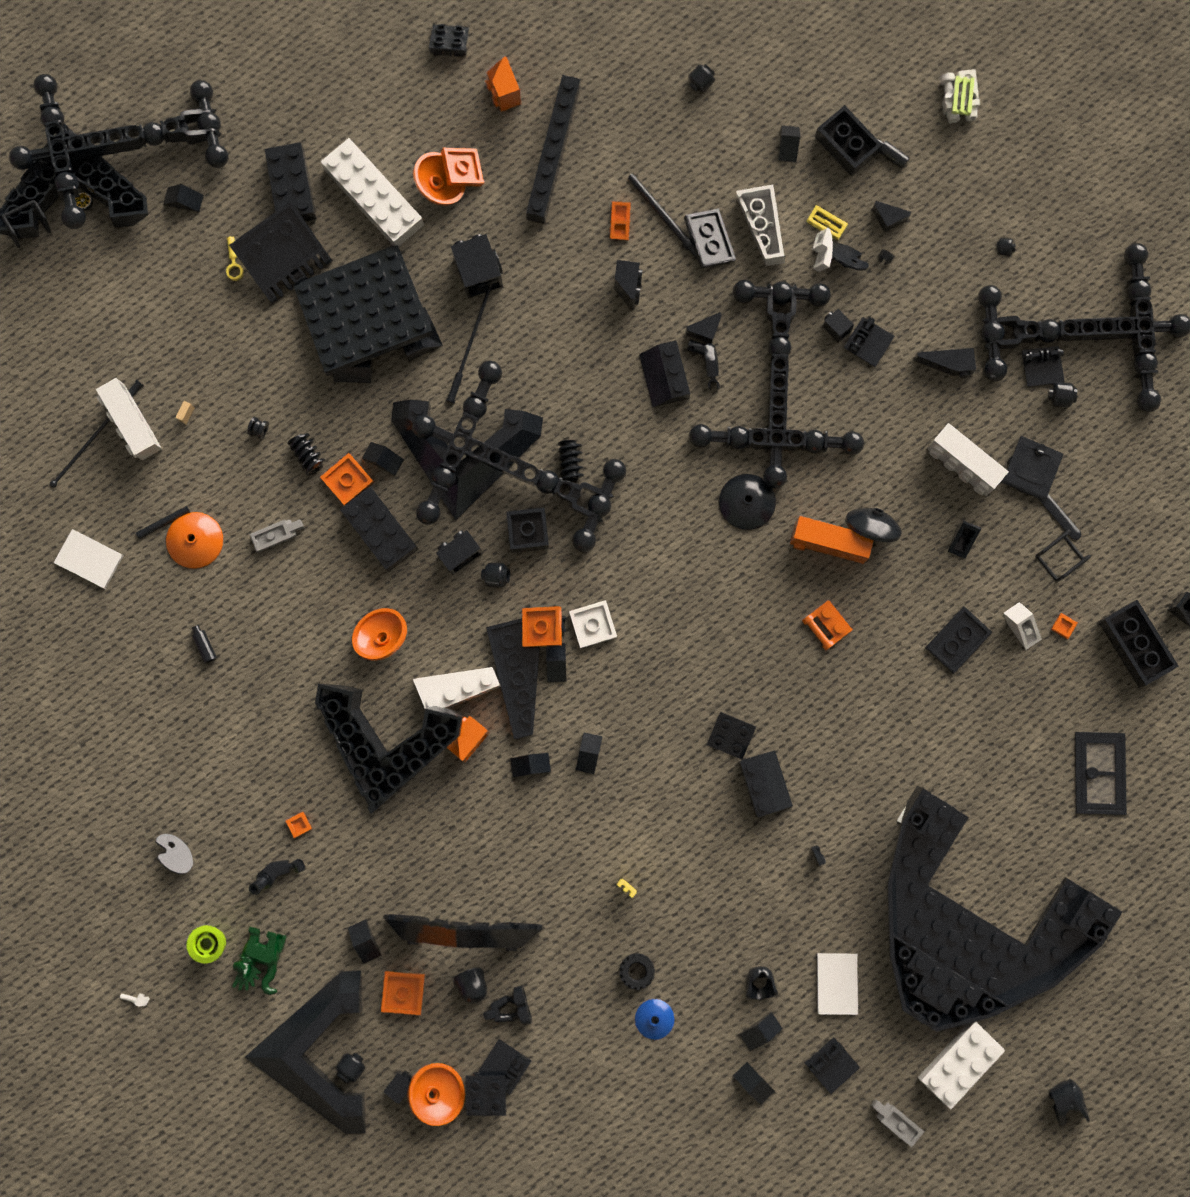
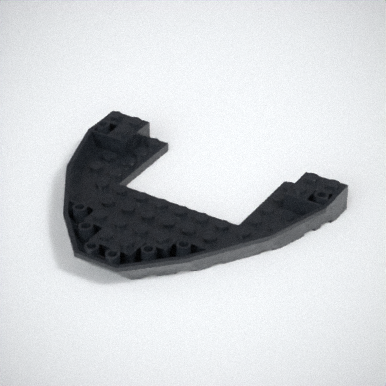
M916 786L905 807L887 882L889 956L902 1010L933 1030L941 1031L991 1018L1054 988L1102 947L1121 916L1122 911L1065 877L1026 943H1021L928 885L969 817L926 789Z

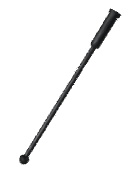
M491 287L486 291L459 372L456 373L448 398H446L447 402L455 404V398L463 378L462 372Z
M136 379L135 383L128 390L130 395L133 397L144 385ZM109 418L103 422L57 478L50 482L52 488L57 486V482L109 423Z

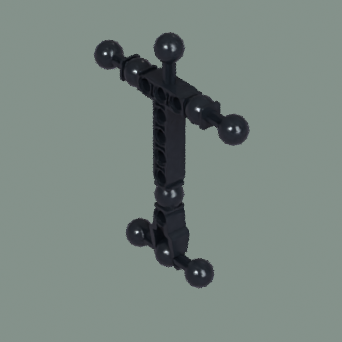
M49 74L38 75L33 84L35 92L43 99V104L39 105L41 110L40 121L45 127L49 147L30 150L25 146H16L9 152V161L18 170L30 168L33 161L51 158L56 176L54 187L60 199L64 200L65 203L61 220L70 229L81 228L86 220L85 212L77 206L75 199L79 197V181L73 174L72 161L138 150L143 146L147 147L146 143L150 146H157L162 144L164 140L166 144L168 142H187L189 145L207 141L209 147L205 152V160L213 168L224 167L229 159L227 150L220 145L218 139L222 135L219 132L221 121L215 114L216 109H211L210 106L213 88L205 80H197L190 86V96L199 104L200 109L184 110L180 113V116L166 119L164 122L161 120V125L157 122H149L143 128L141 124L139 126L129 125L66 137L63 127L64 114L60 109L59 103L54 101L58 84ZM197 122L199 130L189 131L188 124Z
M1131 244L1124 253L1125 262L1132 269V278L1127 282V285H1129L1127 295L1131 300L1129 305L1132 306L1130 308V317L1068 319L1064 322L1063 320L1057 322L1052 319L1043 320L1042 322L1020 320L1018 316H1006L997 319V306L1002 300V293L994 285L984 286L978 294L979 303L985 308L986 318L982 320L985 325L981 329V337L986 343L984 348L988 349L989 360L985 363L983 372L990 381L1002 380L1007 374L1008 367L1006 362L1000 359V349H1014L1021 343H1029L1033 340L1035 342L1041 340L1051 343L1060 340L1132 339L1133 351L1135 353L1133 366L1137 372L1135 378H1141L1142 391L1138 394L1136 403L1142 411L1153 412L1161 404L1160 393L1154 389L1153 377L1158 374V370H1156L1158 360L1154 355L1156 352L1154 349L1156 343L1155 332H1169L1173 337H1185L1190 333V318L1184 314H1177L1171 317L1169 321H1154L1153 307L1150 302L1152 288L1148 283L1150 277H1144L1143 264L1146 263L1149 253L1143 244ZM1138 306L1142 307L1144 312L1139 311ZM1139 324L1144 325L1146 331H1145V330H1142V329L1140 328ZM1121 325H1124L1127 331L1122 330ZM1003 326H1012L1015 339L1003 340L1005 334ZM1083 326L1087 327L1090 333L1085 332ZM1102 326H1106L1108 328V332H1105L1102 329ZM1064 327H1068L1071 333H1067ZM1026 329H1031L1034 335L1028 334ZM1141 342L1147 345V349L1141 346Z
M746 279L738 281L732 290L733 296L738 302L744 304L752 301L754 298H767L766 318L770 321L772 335L768 344V352L771 355L770 361H772L769 373L768 428H756L754 430L749 428L747 430L742 426H735L731 429L728 426L727 431H711L707 425L698 424L690 430L689 440L695 447L699 448L706 447L711 442L726 443V448L730 445L737 450L744 449L745 447L750 448V446L754 449L770 450V466L764 471L763 479L767 486L776 489L784 486L787 481V472L781 466L782 450L797 451L801 449V451H804L806 449L811 453H819L821 451L825 453L827 448H842L846 454L856 455L864 448V439L859 433L854 431L847 432L842 437L828 436V431L822 433L816 429L808 432L786 429L788 358L792 350L791 343L788 340L790 321H793L796 315V301L809 300L813 306H824L830 301V289L822 283L814 284L809 289L797 288L796 284L791 287L789 283L784 281L777 282L773 286L768 283L766 287L754 286L751 281ZM773 302L778 305H785L790 302V312L787 315L773 312ZM776 327H783L785 329V332H778L776 330ZM781 363L784 368L777 369L774 364ZM775 381H780V382H782L783 387H781V388L776 387V386L774 385V382H775ZM779 399L783 405L776 406L773 400ZM776 417L780 418L782 424L777 425L773 422L772 419ZM754 435H759V436H761V437H762V441H761V442H755V441L753 440V436H754ZM772 437H780L781 442L774 443ZM792 437H797V438H799L800 443H799V444H794V443H792L791 438H792Z
M485 361L479 367L478 375L481 381L476 392H471L470 397L464 401L463 417L459 420L454 434L436 426V422L429 415L423 414L415 417L412 422V431L418 438L426 439L432 436L449 444L443 457V463L441 462L440 466L432 472L430 486L433 489L428 500L420 503L416 509V517L422 524L431 525L440 518L438 504L443 493H448L449 488L454 485L457 470L455 468L458 467L463 455L522 482L533 483L532 486L536 485L541 493L556 494L557 497L569 503L571 510L588 517L584 528L574 533L572 538L573 546L579 552H589L594 548L596 544L594 531L598 522H603L602 517L608 515L611 510L610 499L614 497L611 492L615 483L622 481L626 476L625 464L619 459L608 460L602 470L605 480L601 489L586 482L579 485L566 480L561 481L562 478H558L557 474L551 470H538L536 466L472 438L476 423L486 414L489 401L486 398L491 385L498 383L502 378V368L497 362ZM463 421H470L472 428L470 430L464 429L462 427ZM462 438L465 445L457 447L454 444V440ZM480 446L482 454H473L472 447ZM495 453L500 457V461L492 463L489 456ZM447 456H455L457 463L449 465L446 461ZM515 462L517 470L510 471L507 468V463ZM525 470H533L534 478H526ZM561 485L569 487L568 495H563L560 492ZM582 489L594 493L588 500V510L576 504L577 499L581 497L580 492Z

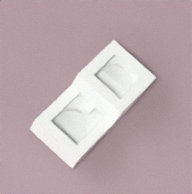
M829 228L817 233L812 250L818 252L813 268L818 272L830 267L832 235Z

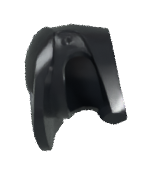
M1068 1079L1059 1082L1048 1091L1050 1099H1054L1055 1102L1053 1109L1059 1126L1067 1123L1066 1114L1069 1110H1074L1075 1113L1081 1112L1086 1121L1090 1122L1083 1092L1074 1080Z

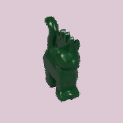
M249 926L250 938L245 944L242 954L239 955L240 960L233 963V970L237 971L238 974L232 987L235 988L239 983L238 990H242L243 985H245V990L248 991L249 982L252 987H255L254 978L259 980L257 973L261 974V971L254 966L258 962L267 966L268 969L267 974L262 979L261 989L264 994L274 995L277 993V989L270 988L269 983L275 978L280 954L284 949L287 936L268 931L267 938L269 940L267 945L261 944L259 942L260 929Z

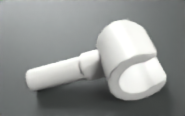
M139 993L137 998L124 994L120 995V999L131 1001L136 1006H146L150 999L147 996L144 997L142 993Z

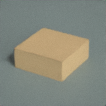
M184 401L175 418L179 422L187 424L194 407Z

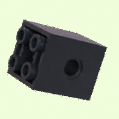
M478 234L470 240H460L451 246L453 258L467 298L486 293L489 287H491L490 291L503 287L501 278L503 274L496 250L490 246L487 234Z

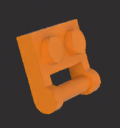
M829 600L802 620L823 644L822 647L825 651L853 630ZM815 617H818L833 636L830 641L813 621Z

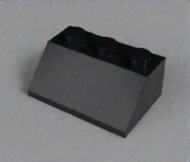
M676 340L658 344L639 354L653 408L690 398V390Z
M775 750L738 761L756 818L793 806Z

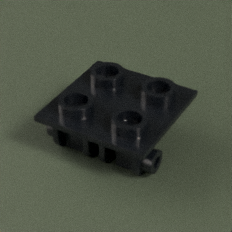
M444 24L433 25L429 43L430 53H433V55H443L444 50V56H447L448 50L451 57L452 51H454V56H467L466 45L469 27L461 25L447 26Z
M862 317L843 348L876 367L895 336L874 323L875 319L872 317L868 319Z
M1059 346L1022 350L1027 387L1065 382L1061 357L1064 355L1063 349H1059Z
M720 712L707 745L743 759L757 726Z
M835 1037L805 1062L806 1066L830 1094L860 1069L859 1065Z
M498 1039L478 1072H481V1075H505L506 1093L511 1095L532 1060Z
M473 1072V1075H466V1116H506L505 1075H481V1072Z

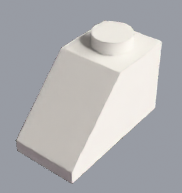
M1017 603L1004 612L1007 624L1025 650L1042 640L1033 613L1021 603Z

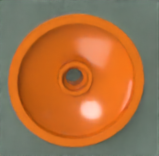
M426 153L415 163L413 169L414 182L419 192L427 200L438 205L447 206L456 203L463 196L466 186H448L441 153Z
M191 512L176 519L168 529L166 536V547L171 558L179 565L191 569L202 568L211 564L219 556L223 546V533L219 524L209 515L199 512ZM191 535L195 536L193 541H189Z
M389 608L377 609L368 613L358 622L352 635L354 650L359 656L370 661L382 660L391 656L402 646L406 638V621L399 612Z
M433 1063L422 1067L413 1076L408 1088V1102L413 1114L421 1122L431 1126L445 1125L454 1120L463 1107L465 1100L464 1084L459 1074L452 1067L441 1063ZM430 1091L434 1094L432 1099L429 1097Z

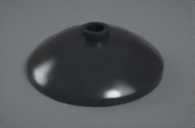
M741 474L733 477L724 485L719 497V507L723 517L729 524L738 529L753 530L762 527L771 519L776 507V498L773 489L766 485L763 478L753 474ZM746 497H751V498H752V502H750V503L746 502V501H745V498H746Z
M879 508L854 509L848 512L845 518V522L851 530L871 540L894 542L899 540L902 534L899 524L889 514Z

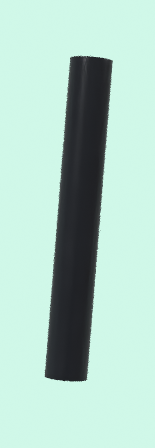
M188 506L136 532L137 537L141 539L181 516L190 513Z

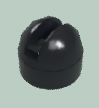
M882 249L878 260L881 263L884 259V265H888L893 261L895 255Z

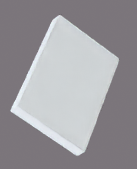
M72 529L54 563L106 589L124 555Z
M817 953L818 1014L858 1015L857 954Z

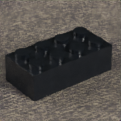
M298 142L264 149L275 212L291 201L305 222L317 220L302 143Z
M371 486L340 509L388 572L419 550Z
M1138 600L1128 603L1098 621L1138 687L1146 686L1179 667Z

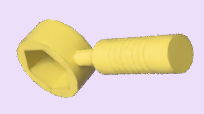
M227 237L229 258L232 260V264L227 267L226 274L230 280L238 281L243 277L244 271L236 263L237 256L229 246L230 243L235 241L234 237ZM234 267L240 269V274L236 277L230 276V270Z

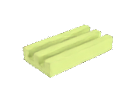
M955 77L952 114L970 116L975 78ZM959 83H962L960 110H958ZM969 84L967 110H964L966 85Z

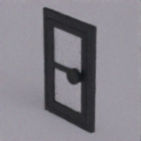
M1075 732L1076 814L1127 815L1125 733Z

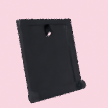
M1020 436L1007 468L1009 472L1001 480V483L1046 501L1064 454L1044 444Z

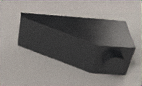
M974 348L917 352L914 357L915 362L952 376H959L960 378L971 377L976 371Z

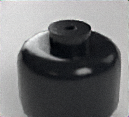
M1000 238L997 242V250L1001 255L1011 256L1012 251L1016 249V244H1013L1012 238Z

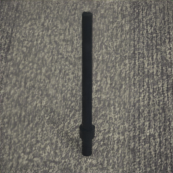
M633 173L630 174L627 179L680 239L686 251L689 250L697 259L691 238H688L636 176Z

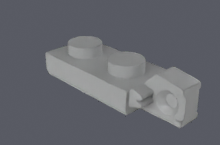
M289 519L282 520L249 535L256 552L259 553L297 536L296 531L305 527L300 519L291 522Z
M877 1099L871 1104L879 1112L877 1117L909 1146L913 1147L924 1133L921 1128L892 1104L890 1105L887 1102L884 1106Z

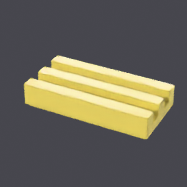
M817 205L806 221L821 231L827 228L813 220L814 218L835 230L838 234L831 230V235L836 240H839L848 226L846 222ZM816 212L839 224L842 228L840 229L831 224V222L816 215Z
M620 879L617 885L621 887L623 884V890L625 892L630 890L629 896L633 898L637 893L636 890L625 880Z

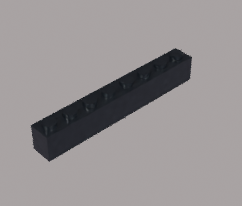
M562 75L526 211L527 220L542 224L546 222L580 91L579 78Z

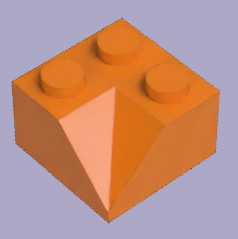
M503 57L487 72L488 80H485L488 91L492 93L495 108L499 106L501 112L521 105L520 88L507 57Z
M471 716L468 718L464 717L460 736L447 748L466 763L490 732Z

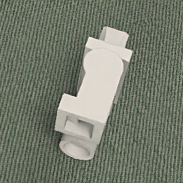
M975 69L959 71L957 76H960V78H975L972 111L970 116L965 115L967 121H972L977 118V109L980 105ZM946 73L940 76V83L945 86V97L942 101L943 114H947L949 123H956L960 120L959 114H952L954 92L952 83L955 82L954 73ZM959 83L958 110H960L962 83ZM969 84L966 85L964 110H967Z

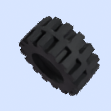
M635 953L625 957L620 965L619 974L622 982L627 987L640 990L645 989L652 983L655 968L647 956ZM634 963H640L645 967V976L640 980H634L629 975V968Z

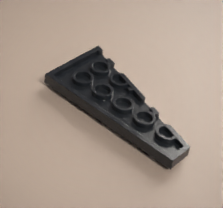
M522 618L486 627L514 740L533 735L540 647H522Z

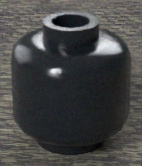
M699 64L688 75L690 80L688 85L695 92L698 90L706 92L715 82V73L708 65L705 64L703 66Z
M1056 382L1053 385V389L1048 391V400H1052L1054 407H1071L1077 400V388H1074L1072 383Z
M488 563L485 569L481 571V579L484 580L487 587L502 588L510 581V569L504 563Z
M355 1052L353 1055L349 1053L344 1054L335 1067L337 1071L336 1076L347 1084L356 1082L365 1070V1065L362 1063L364 1059Z

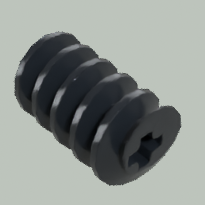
M309 433L299 434L287 442L290 445L291 451H294V456L298 458L299 464H302V469L306 470L305 474L307 476L323 468L322 464L325 461L324 458L318 459L321 455L320 452L314 453L317 446H310L314 441L312 439L306 440L310 436Z
M575 440L558 442L560 446L558 452L562 454L559 456V460L562 461L559 467L563 469L560 471V475L564 476L561 481H575L584 477V474L579 473L584 467L578 465V463L583 462V459L577 458V456L583 454V452L577 451V448L582 447V444L576 443Z

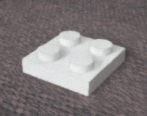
M606 600L569 611L580 649L617 638Z

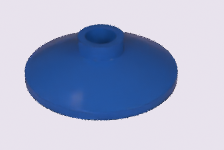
M647 1000L637 1009L635 1024L638 1031L644 1037L654 1040L661 1039L671 1032L674 1026V1013L671 1007L662 1000ZM654 1016L659 1018V1021L656 1024L651 1022V1019Z

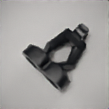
M523 985L514 987L513 997L505 995L491 1003V1009L483 1013L484 1019L494 1018L495 1023L514 1022L518 1018L523 1025L532 1024V1016ZM507 1003L517 1006V1010L512 1014H502L499 1009Z

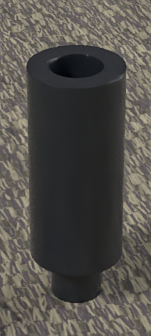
M878 139L882 144L879 153L902 169L910 157L888 141L882 142Z
M199 625L192 627L194 633L192 638L204 664L216 660L217 656L205 630L201 631Z

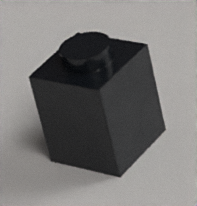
M839 309L834 313L831 311L824 318L823 328L838 343L853 330L854 324Z
M399 1070L383 1092L399 1104L408 1093L413 1075L406 1070L404 1072Z

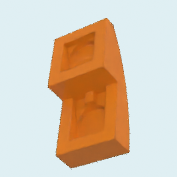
M612 201L610 239L629 240L631 203Z

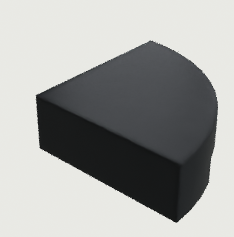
M818 845L812 846L811 850L817 866L826 864L820 847Z

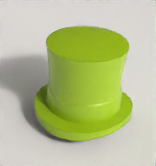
M209 925L200 926L189 935L186 945L187 951L193 960L199 963H211L222 955L226 946V938L216 927Z

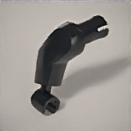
M690 339L687 351L702 355L705 362L706 375L710 377L708 387L711 390V384L715 382L719 390L720 384L716 380V376H719V363L715 346L710 342L703 344Z
M296 859L292 863L289 860L269 863L257 874L256 880L249 885L250 893L258 895L263 889L270 888L278 876L290 873L291 868H294L296 873L304 871L305 864L303 860Z

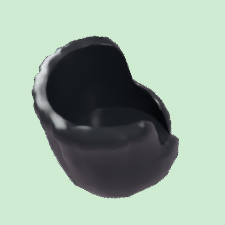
M758 966L748 972L746 977L747 999H766L778 995L774 975L769 968ZM757 978H767L766 985L761 989H758L752 983Z
M468 969L453 979L454 986L465 1002L476 1004L486 997L487 985L483 969Z

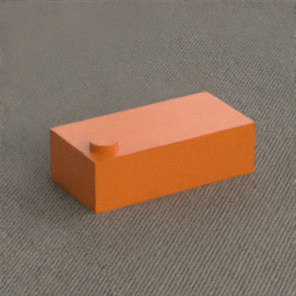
M799 516L794 525L790 544L794 545L793 548L804 551L806 548L864 564L870 557L874 540L863 537L851 529Z

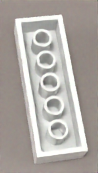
M349 138L321 161L326 173L392 245L396 246L398 244L399 247L424 226L422 217Z

